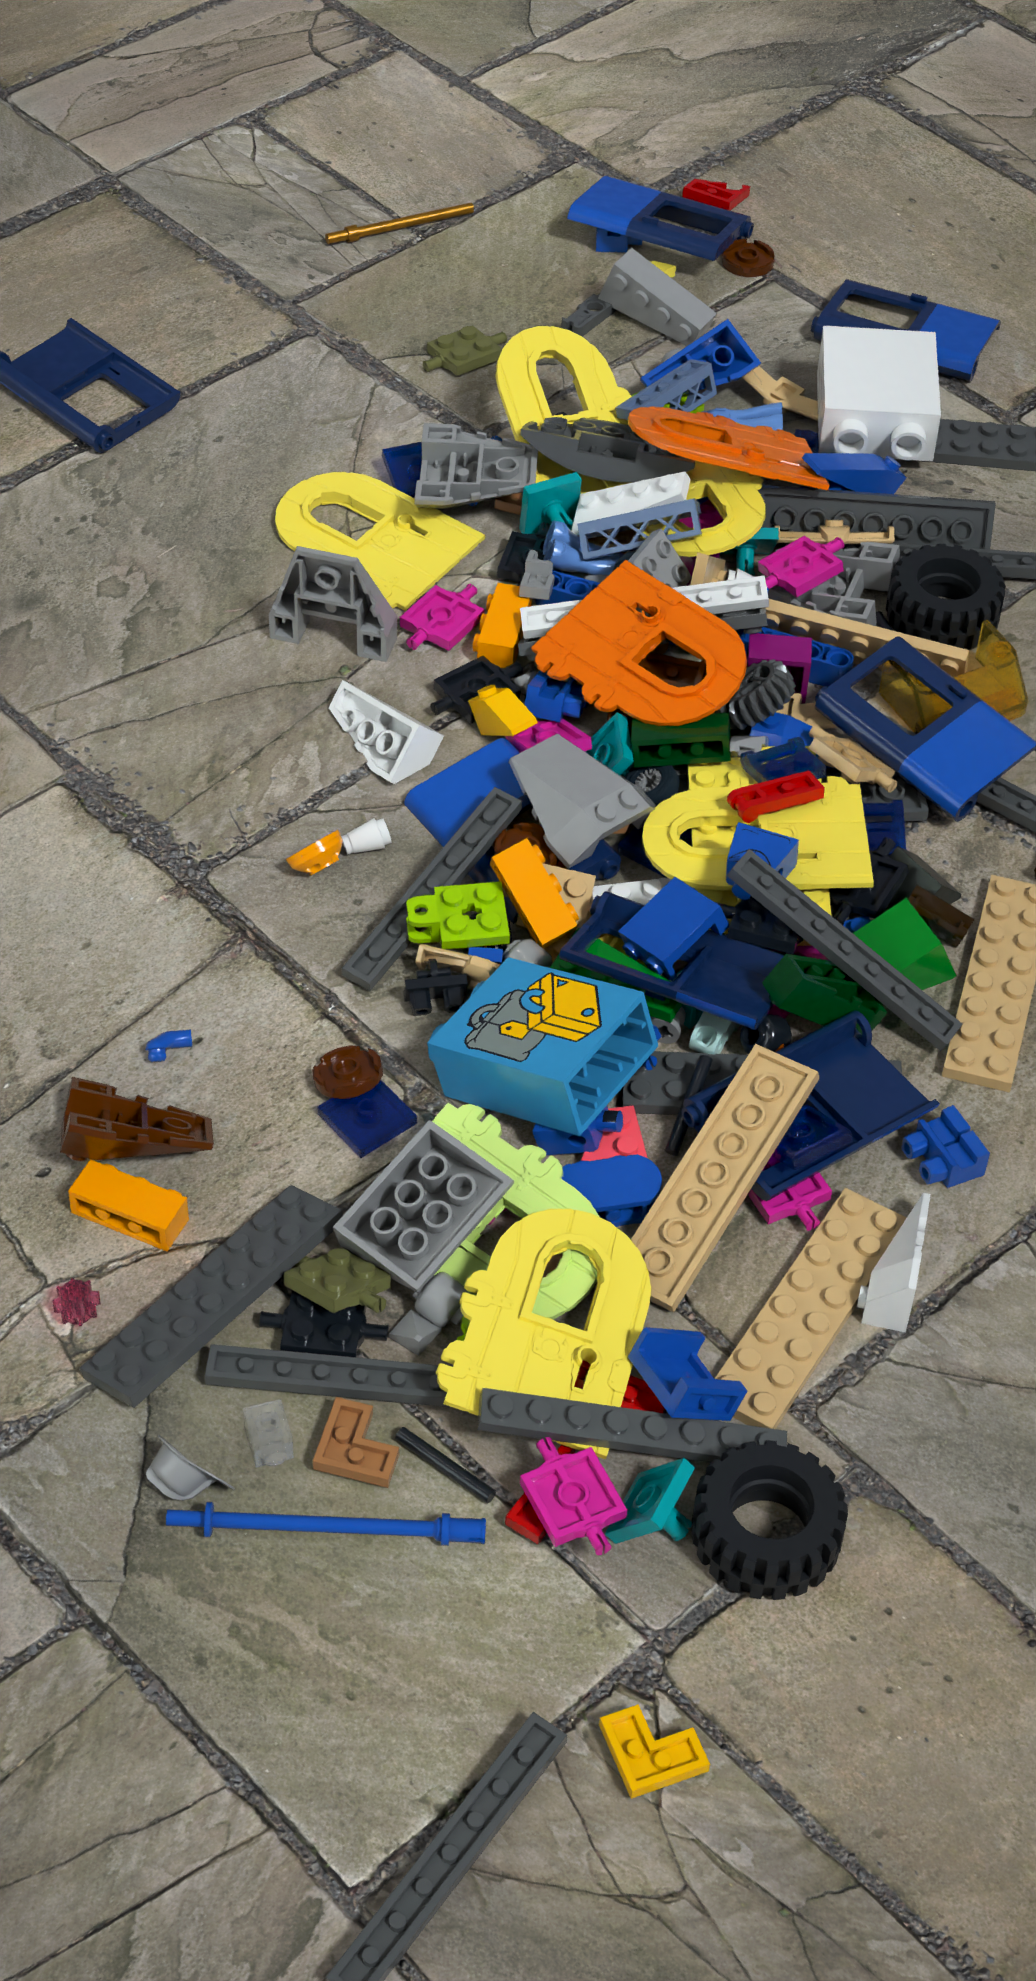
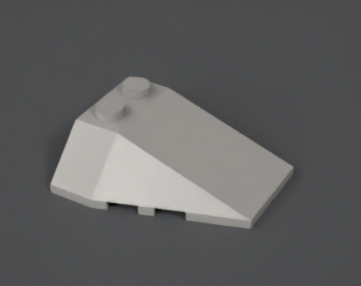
M424 423L420 480H417L415 505L420 508L447 509L521 493L524 486L536 483L538 450L531 444L503 438L502 441L487 438V433L478 431L477 435L461 431V426L454 424Z
M558 733L511 757L509 760V764L523 794L528 795L533 806L531 812L535 820L540 821L545 832L543 838L547 846L567 869L592 856L600 840L628 824L633 823L637 829L644 827L650 812L655 810L656 807L642 789Z

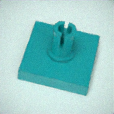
M577 472L523 487L519 525L521 533L535 534L538 532L541 523L545 522L546 526V523L551 525L552 521L564 522L572 530L582 479Z
M761 528L748 541L720 554H736V568L745 572L746 564V573L755 576L754 554H772L779 540V528Z
M617 712L591 737L592 749L585 752L619 775L626 777L634 767L627 717Z
M681 1458L638 1473L623 1500L627 1508V1517L610 1524L605 1535L617 1544L662 1530L663 1528L674 1541L684 1538L689 1531L687 1528H691L692 1522L674 1506L695 1467L685 1458Z

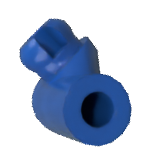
M191 1029L163 1032L148 1041L145 1049L148 1051V1060L150 1062L165 1061L166 1049L192 1047Z

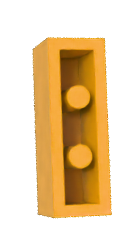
M497 583L494 594L488 595L486 604L487 614L482 613L479 630L481 633H476L473 641V651L477 652V658L485 656L492 664L500 668H504L517 660L519 653L518 643L523 636L520 608L530 607L533 602V598L519 596L520 586Z
M528 838L493 856L490 866L498 880L502 882V887L532 939L545 949L556 941L574 933L578 926L576 921L579 918L570 902L565 904L559 892L562 891V888L553 873L548 875L542 864L545 862V858L540 848L536 844L532 846Z
M91 1159L68 1190L71 1213L167 1252L189 1220L187 1197L182 1196L179 1192L172 1189H164L150 1183L143 1177L131 1176L119 1171L110 1164H101Z

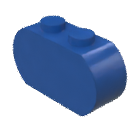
M638 1154L629 1156L618 1155L594 1161H579L562 1167V1180L576 1188L591 1202L599 1217L611 1222L615 1227L642 1223L661 1193L662 1175L660 1170L651 1160Z

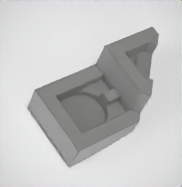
M530 550L525 562V573L520 583L519 596L549 600L555 580V575L552 574L553 563L549 560L538 559V552L535 550Z
M733 736L730 740V753L732 757H761L762 747L769 746V738L767 736Z

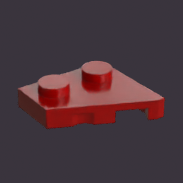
M694 179L683 187L682 197L731 211L749 196L751 186L742 185L740 190L726 189L727 183Z

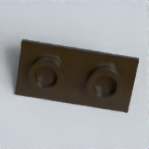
M916 885L908 899L933 933L955 947L959 946L975 920Z

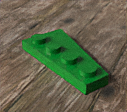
M597 939L586 951L612 962L669 981L600 939ZM559 955L550 967L642 991L645 994L643 989L560 960ZM645 995L650 1016L669 1023L672 1022L683 1005L668 998L663 1002Z

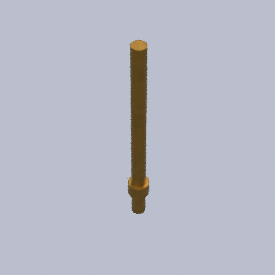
M466 203L359 227L356 225L346 226L344 230L325 234L327 244L341 241L354 242L364 236L474 213V206L472 203Z

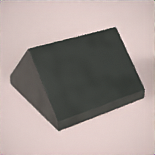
M897 846L889 856L892 860L908 864L909 871L907 877L888 904L890 907H893L905 898L909 899L916 885L949 904L961 898V893L918 855Z

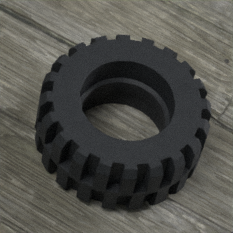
M930 544L925 545L919 550L913 549L897 561L892 569L886 601L887 618L896 632L972 650L978 647L979 643L982 645L989 640L998 628L1005 597V581L996 565L992 566L990 559L986 556H979V553L973 549L968 551L963 549V546L955 544L954 547L946 546V544H937L934 547H931ZM939 597H946V598H951V599H954V600L943 599V598H939Z
M765 1440L764 1445H756L755 1441L743 1443L739 1451L732 1447L722 1453L721 1461L715 1459L708 1465L706 1474L701 1476L697 1486L691 1535L693 1544L698 1547V1558L703 1565L710 1564L709 1573L717 1581L725 1579L728 1581L727 1588L736 1593H739L741 1589L748 1591L751 1598L761 1599L762 1595H771L772 1600L785 1599L786 1593L792 1592L793 1596H799L807 1592L809 1584L812 1587H817L825 1580L826 1573L833 1570L841 1551L848 1517V1507L844 1502L845 1493L842 1485L839 1482L834 1483L835 1474L827 1465L821 1467L818 1457L809 1451L805 1455L799 1452L798 1446L789 1443L787 1447L777 1445V1441ZM772 1501L792 1510L800 1518L805 1528L799 1533L783 1539L764 1538L746 1530L737 1521L733 1512L749 1502Z

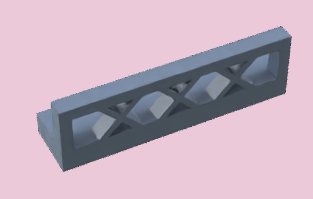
M688 360L615 407L617 418L628 420L629 413L633 409L650 406L664 407L665 404H669L671 409L691 412L717 394L712 364L710 362ZM704 379L706 391L700 394L698 390L701 381ZM686 391L688 396L685 404L681 406L679 403L683 392Z
M694 498L578 523L583 559L589 560L636 550L645 541H638L640 536L646 539L648 537L643 533L646 527L660 523L666 526L663 532L670 542L702 536L699 515H701L700 504ZM692 517L694 530L680 532L673 527L676 520ZM632 529L637 532L628 544L622 545L614 539L618 532ZM670 529L676 532L675 534L667 535ZM599 536L607 538L600 550L589 551L587 539ZM611 542H613V543H615L616 545H618V546H614V547L608 548L609 545L611 544Z

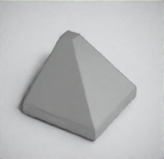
M411 1309L389 1333V1338L419 1356L441 1332V1327H437L421 1314Z

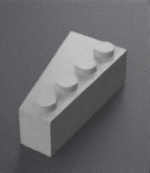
M632 247L614 263L598 299L612 304V308L686 346L699 339L708 331L717 314Z

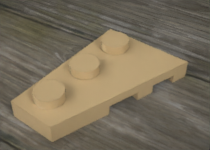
M697 552L690 585L726 581L728 574L727 571H724L726 560Z

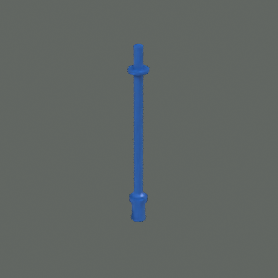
M206 1502L205 1511L167 1510L166 1526L204 1527V1537H211L213 1528L434 1537L436 1541H441V1546H449V1542L485 1544L486 1518H451L450 1513H442V1517H437L434 1521L214 1512L213 1502Z

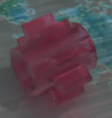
M71 1278L63 1286L56 1287L58 1298L52 1300L54 1313H61L63 1324L69 1322L83 1326V1323L87 1322L90 1318L97 1317L96 1306L101 1304L99 1291H92L90 1280L84 1282Z

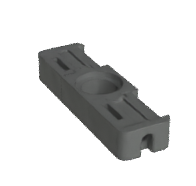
M593 294L579 304L577 311L569 317H562L561 328L570 330L583 337L617 310L612 308V304L598 299L600 294Z

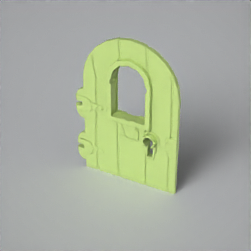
M447 1103L432 1122L513 1179L514 1184L434 1275L439 1272H446L464 1286L466 1279L470 1278L473 1272L478 1270L487 1271L491 1256L474 1244L482 1236L480 1233L485 1229L486 1225L493 1218H497L505 1208L521 1219L529 1214L547 1209L579 1210L599 1217L591 1202L576 1188L562 1180L563 1168L557 1158L551 1155L544 1163H541V1160L546 1156V1151L539 1146L526 1145L518 1150L500 1138L502 1129L496 1117L489 1114L482 1122L479 1121L484 1116L485 1110L478 1105L466 1104L457 1109L450 1103ZM567 1249V1251L562 1253V1258H560L557 1267L548 1273L546 1277L542 1278L532 1313L556 1319L567 1311L574 1309L589 1295L597 1282V1270L589 1260L588 1255L571 1249Z

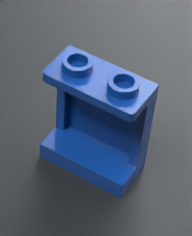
M674 877L618 932L624 942L622 948L630 958L635 961L638 959L642 960L647 968L673 981L677 977L673 964L709 928L721 936L730 925L720 905Z
M644 1328L628 1358L672 1418L731 1421L748 1391L741 1381L714 1379L697 1355L705 1340V1336L698 1331Z

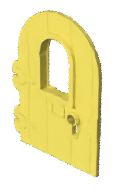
M536 326L516 334L503 347L496 364V382L515 441L530 444L520 435L521 428L531 421L537 422V426H540L544 423L545 418L551 417L567 419V424H573L574 421H579L580 418H590L628 425V420L617 418L615 407L632 396L628 390L617 386L606 359L594 345L590 344L582 336L559 327ZM543 358H555L566 366L574 378L573 383L583 411L573 415L563 416L561 414L552 416L536 372V361ZM538 451L536 483L575 472L554 462ZM578 473L582 479L580 494L607 488L601 479Z
M695 461L694 469L686 472L691 479L686 500L708 497L724 520L714 527L701 529L702 536L671 542L677 554L685 557H695L697 552L712 555L740 546L761 529L766 517L765 503L758 492L762 488L763 483L761 476ZM602 480L607 488L633 483ZM679 519L673 525L680 532L694 530V528L687 527L682 522H679ZM662 523L646 527L643 533L649 536L652 531L661 528L664 530L666 526ZM670 529L667 535L675 534L676 532Z
M331 472L303 480L287 491L276 508L275 525L279 537L290 549L295 551L297 546L358 558L392 609L398 607L404 611L485 539V534L442 513L436 508L417 507L415 505V498L378 479L352 472ZM338 504L368 518L376 524L356 541L324 523L317 522L310 513L319 505Z
M815 776V777L818 779V781L821 783V782H822L821 777H820V776ZM759 777L754 778L753 782L757 784L771 779ZM826 777V783H821L825 787L823 799L780 809L776 812L761 814L750 823L744 822L739 817L737 811L733 810L727 802V796L732 790L753 785L749 784V778L734 779L729 783V787L696 788L677 793L659 803L655 810L650 812L644 823L642 843L645 855L649 858L652 865L664 876L670 879L676 877L693 888L718 891L732 890L733 886L726 882L727 858L730 848L692 847L683 840H679L680 835L687 829L703 825L737 826L738 822L750 826L759 825L761 829L799 839L797 865L786 877L799 890L874 887L860 784H848L842 777Z
M547 1209L529 1214L520 1221L515 1222L500 1237L490 1258L487 1271L478 1270L473 1272L470 1278L466 1279L464 1289L476 1293V1296L463 1292L459 1303L461 1304L460 1311L465 1318L470 1320L464 1341H453L447 1348L443 1349L441 1360L453 1364V1367L440 1363L436 1370L437 1383L442 1390L447 1392L443 1404L478 1416L480 1393L482 1388L621 1407L633 1366L628 1355L643 1330L649 1309L651 1283L646 1263L639 1249L625 1233L616 1228L611 1222L592 1213L572 1209ZM567 1249L577 1250L588 1255L589 1260L597 1270V1286L583 1330L532 1313L546 1265L554 1255L563 1253ZM582 1360H585L590 1364V1367L585 1376L583 1388L580 1389L574 1387ZM555 1441L579 1451L592 1447L596 1456L606 1459L609 1448Z

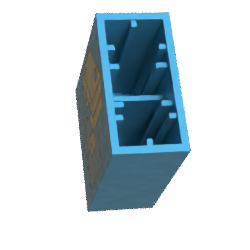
M508 957L486 981H481L475 986L470 998L446 1023L440 1024L435 1028L430 1040L427 1042L429 1058L434 1063L446 1097L580 1136L656 1050L658 1042L644 992Z

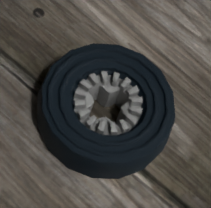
M672 765L633 767L625 777V779L642 789L656 806L675 795L679 788V776Z

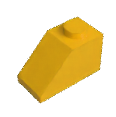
M489 685L478 690V696L468 700L481 735L514 736L538 723L536 717L509 688H496L495 685Z

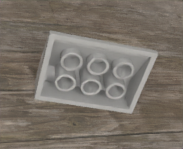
M428 1120L338 1220L333 1229L339 1245L344 1249L374 1264L381 1270L391 1274V1279L419 1293L512 1187L514 1180L434 1122Z

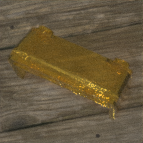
M988 620L982 621L975 659L983 667L953 678L1011 721L1023 716L1028 705V695L1017 652ZM888 660L884 662L879 694L914 733L918 734L952 708L949 703L910 673L907 674L895 661Z

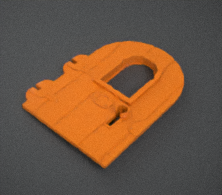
M640 407L633 409L629 413L628 425L633 432H636L640 438L675 455L748 472L752 475L775 480L779 479L828 491L829 484L826 478L817 475L802 459L805 453H812L806 439L796 437L785 430L776 429L775 431L772 427L760 425L751 427L738 424L720 415L714 417L713 414L707 412H697L695 414L666 407Z
M627 560L620 564L597 588L593 589L553 626L545 636L531 647L532 651L537 654L535 656L537 669L543 673L547 672V675L552 679L561 681L572 677L583 685L582 695L584 700L589 704L594 703V707L598 710L613 712L616 709H620L632 718L656 726H680L696 722L713 714L728 703L739 690L740 684L745 677L747 666L745 647L737 631L725 621ZM637 607L641 608V609H642V613H640L639 611H637L636 608H637ZM644 611L649 613L651 617H647ZM667 638L696 658L703 659L706 664L707 675L695 686L676 687L667 684L638 664L646 658L648 653L652 652Z

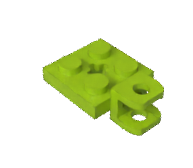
M501 881L434 887V895L416 896L408 899L406 902L408 939L413 943L441 941L442 949L510 944V933ZM417 908H425L427 910L425 912L415 913V910ZM468 911L479 913L476 915V919H470L468 915H463ZM415 927H427V929L419 932Z

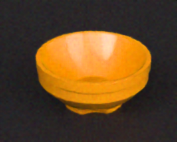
M339 830L332 832L286 859L287 863L290 864L292 869L309 873L310 875L339 860L338 856L343 843Z

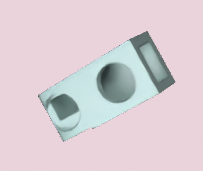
M703 1012L692 1032L689 1048L699 1053L720 1054L725 1042L729 1040L733 1031L738 1030L740 1024Z

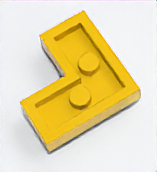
M639 1704L600 1717L599 1727L631 1799L709 1772L710 1762L694 1727L654 1740Z

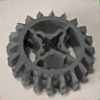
M775 659L768 662L762 660L759 664L753 663L750 667L746 668L745 677L740 684L739 690L728 703L714 713H729L731 730H737L738 728L741 730L747 726L754 727L756 723L764 722L766 718L774 716L775 712L783 709V705L791 700V696L795 693L794 688L796 685L790 671L781 661H776Z

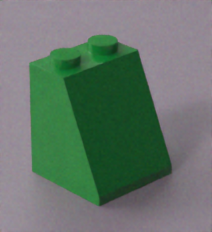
M907 898L853 933L921 990L949 981L957 976L942 943Z

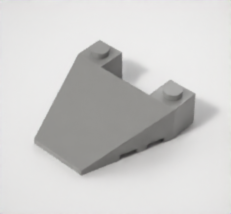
M861 542V547L840 549L833 553V555L843 561L844 571L797 598L780 586L769 589L768 597L772 600L876 626L875 600L862 599L860 596L864 588L888 591L892 569L900 559V546L877 542Z
M297 546L269 613L270 638L299 644L310 622V615L357 624V656L387 662L397 640V615L359 559Z

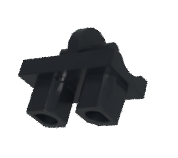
M436 958L428 959V969L416 970L417 979L405 980L404 1001H409L414 1016L430 1014L432 1011L431 999L443 998L444 1009L448 1013L457 1012L464 1004V996H466L468 985L467 974L451 975L450 967L438 968Z

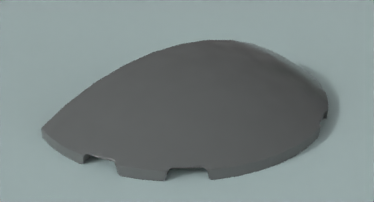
M551 417L545 418L544 423L540 426H537V422H528L521 428L520 435L535 449L554 462L582 475L601 480L638 482L668 474L687 472L695 467V460L658 448L640 438L636 432L631 430L629 425L580 418L579 421H574L573 424H567V419Z

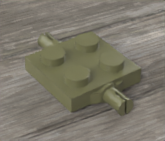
M473 325L463 327L459 331L442 335L438 339L427 342V352L434 358L423 361V368L425 371L430 372L440 367L450 370L456 376L462 375L498 361L503 349L499 345L507 342V336L503 331L492 336H486Z
M343 1248L333 1249L316 1259L305 1256L294 1266L295 1268L284 1272V1285L332 1313L356 1305H365L376 1313H379V1310L382 1312L386 1307V1299L376 1294L391 1288V1274Z

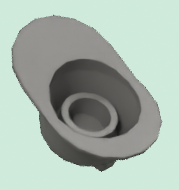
M158 1434L159 1439L163 1441V1445L147 1469L146 1476L164 1495L174 1500L184 1501L193 1499L215 1481L235 1490L233 1486L190 1462Z

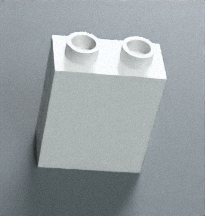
M823 326L817 369L819 453L876 454L882 458L890 456L893 459L933 461L941 418L936 332Z

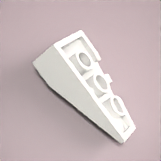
M342 680L329 706L330 711L340 726L354 740V746L358 752L363 753L368 762L366 764L371 771L393 784L428 766L444 735L344 680Z
M923 1193L872 1270L868 1287L861 1285L857 1303L858 1308L864 1309L861 1324L906 1333L917 1286L930 1194Z

